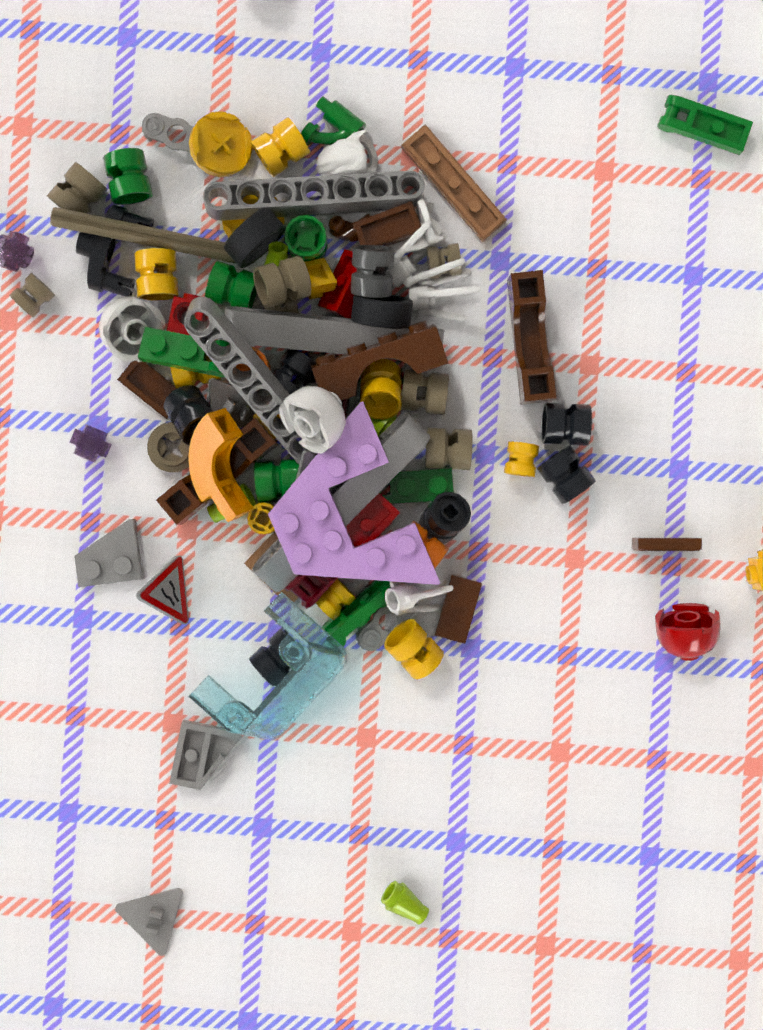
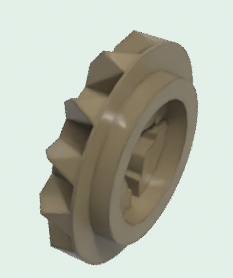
M167 422L154 429L147 443V451L152 463L166 472H180L188 468L189 445L183 441L178 446L181 451L180 453L183 455L182 457L175 453L163 457L169 448L164 438L172 442L181 439L175 429V425L172 422Z

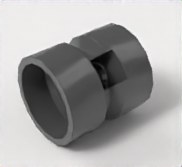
M381 245L353 246L352 265L357 268V271L351 275L352 294L373 298L389 297L392 295L393 276L389 274V270L394 268V248Z

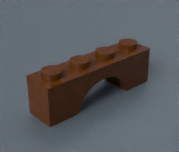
M543 270L511 273L507 279L520 405L552 402L557 396L554 368L549 357L546 339V295Z
M422 321L409 326L408 333L397 336L396 331L377 337L379 343L366 347L365 342L346 348L347 354L335 357L334 353H329L316 358L317 364L311 366L318 387L333 392L340 400L356 396V386L361 373L367 366L377 360L385 358L401 360L411 366L417 374L449 364L437 326L434 324L428 325L427 321Z
M256 418L241 429L243 435L232 447L230 467L235 480L249 470L255 462L261 460L279 445ZM189 474L179 480L156 501L176 525H183L213 499L201 502Z

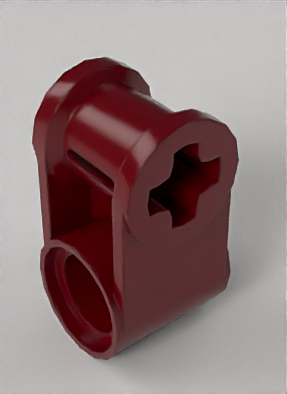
M297 575L284 589L293 592L302 601L301 605L307 609L313 606L338 578Z

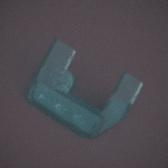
M282 592L270 603L264 612L288 632L279 645V655L283 662L292 670L254 711L245 703L236 700L209 675L188 696L228 732L267 740L279 738L340 673L347 662L345 648Z

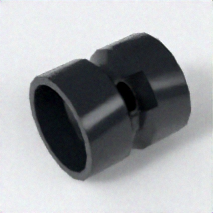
M286 349L279 361L281 368L274 369L272 373L287 392L292 394L298 389L306 387L308 383H315L316 380L311 366L317 364V362L298 350ZM292 374L295 375L296 379L290 382L292 379Z
M185 385L175 389L166 397L164 402V410L173 425H175L177 433L182 441L190 446L192 435L198 423L207 413L213 412V410L208 407V402L200 389L194 385Z
M563 403L544 404L541 427L543 444H562L564 440H567L569 445H589L592 429V410L590 405L572 404L569 409H566Z
M568 445L536 468L546 483L554 484L552 491L561 504L569 502L596 482L587 467L579 466L580 457L571 445Z
M443 492L420 515L419 525L428 531V539L435 537L445 544L455 538L469 523L471 517L470 506L460 494Z
M280 628L269 639L270 646L268 648L261 646L249 657L251 664L259 674L275 688L290 676V668L298 669L309 658L305 649L284 628Z

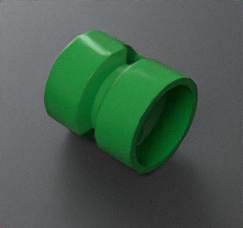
M123 148L104 155L103 161L106 175L112 179L108 185L113 204L130 205L152 198L150 178L144 175L147 171V164L142 149Z
M300 215L292 219L287 225L285 243L288 246L291 257L300 256L304 262L324 258L328 249L326 230L322 222L310 215Z
M216 261L207 282L205 297L210 298L221 306L228 302L230 306L252 308L257 296L253 272L243 269L238 273L234 266Z
M294 459L281 460L277 466L273 461L255 462L254 478L258 503L276 502L278 497L283 496L296 481L299 464Z

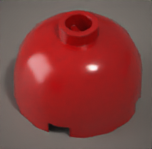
M680 603L672 605V609L675 611L664 614L663 608L657 612L655 624L659 643L668 653L680 657L682 660L693 661L710 652L720 637L719 612L716 609L715 613L709 612V606Z

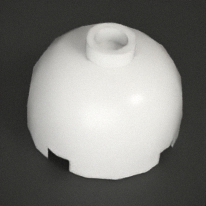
M131 296L118 298L109 304L101 315L99 322L100 338L107 350L120 360L125 362L136 360L142 362L138 359V353L145 327L164 330L165 320L159 309L144 299Z
M306 386L298 389L286 397L279 407L280 418L290 434L296 431L302 438L298 443L314 453L322 454L331 448L341 437L346 424L340 398L335 393L318 386Z

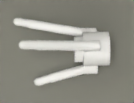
M426 221L395 254L394 268L389 270V274L393 276V283L397 288L404 284L408 289L416 282L465 264V259L460 258L413 276V273L417 271L413 263L426 253V248L416 251L410 257L405 255V253L431 226L430 221Z
M466 270L462 271V275H446L428 281L417 282V285L409 287V299L413 301L412 310H418L419 316H434L466 321L465 315L430 309L429 306H435V297L476 293L481 291V287L468 286L434 289L433 286L470 276L472 271Z
M390 581L391 588H388L385 592V601L389 610L397 616L405 613L440 611V605H414L420 599L451 592L454 588L452 585L418 592L413 585L405 584L406 582Z

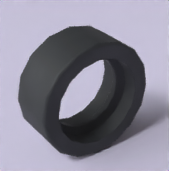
M263 208L247 218L230 235L224 245V250L240 268H245L261 258L268 251L270 243L280 239L285 231V226L269 208Z
M354 295L351 320L358 324L378 328H408L411 325L413 301L397 295L382 298Z

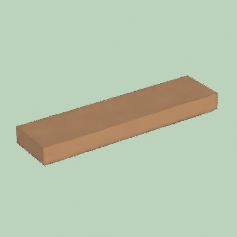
M426 124L401 144L404 152L482 242L506 223L507 219Z

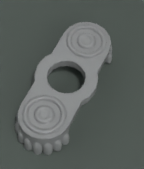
M159 113L148 114L143 119L142 132L148 141L151 142L153 139L164 143L172 150H183L190 153L188 142L190 132L194 126L189 125L183 119H172ZM173 126L183 127L186 131L185 139L179 143L170 141L168 138L170 128Z
M387 606L378 609L373 615V619L364 628H358L356 633L358 645L367 651H375L384 644L392 630H383L379 626V620L382 615L386 613L395 615L397 626L403 621L410 619L415 613H405L397 616Z

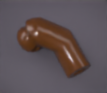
M366 214L359 220L370 217V214ZM338 215L329 220V231L335 238L349 242L358 240L353 228V222L346 221Z

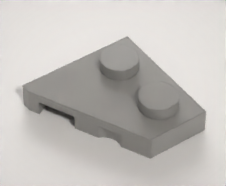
M136 519L127 520L74 556L78 587L143 579Z
M183 720L169 784L201 790L240 740L243 731Z

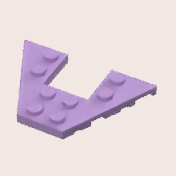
M363 401L357 405L346 419V424L339 440L322 454L318 453L268 513V516L291 569L296 575L441 584L415 522L354 547L329 489L389 463Z

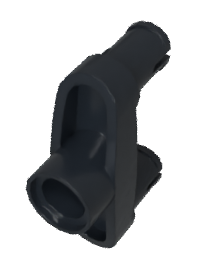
M115 204L109 208L105 215V218L154 227V219L130 213L127 208ZM80 232L76 242V253L90 257L87 272L88 288L98 292L105 290L124 297L132 296L133 292L131 289L135 287V279L109 272V265L118 239Z

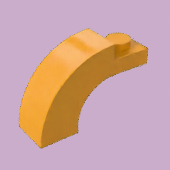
M223 408L207 413L195 428L189 446V471L193 486L201 502L212 498L218 511L227 522L246 515L254 508L234 479L230 467L232 447L243 433L227 409Z

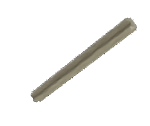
M57 207L51 211L50 223L54 227L157 248L171 249L176 252L237 264L224 250L226 242Z

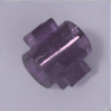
M9 231L8 236L0 235V267L18 272L19 267L25 269L29 266L34 255V248L27 244L29 241L28 236L16 231Z
M87 424L83 431L75 429L69 443L76 445L74 454L92 462H96L98 456L106 458L112 445L105 441L108 433Z

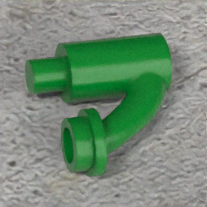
M322 96L317 102L316 107L324 113L323 119L335 127L338 132H319L321 127L318 124L314 125L309 122L302 130L301 135L307 146L312 142L332 145L337 140L348 138L354 132L364 130L366 123L337 100L331 103Z

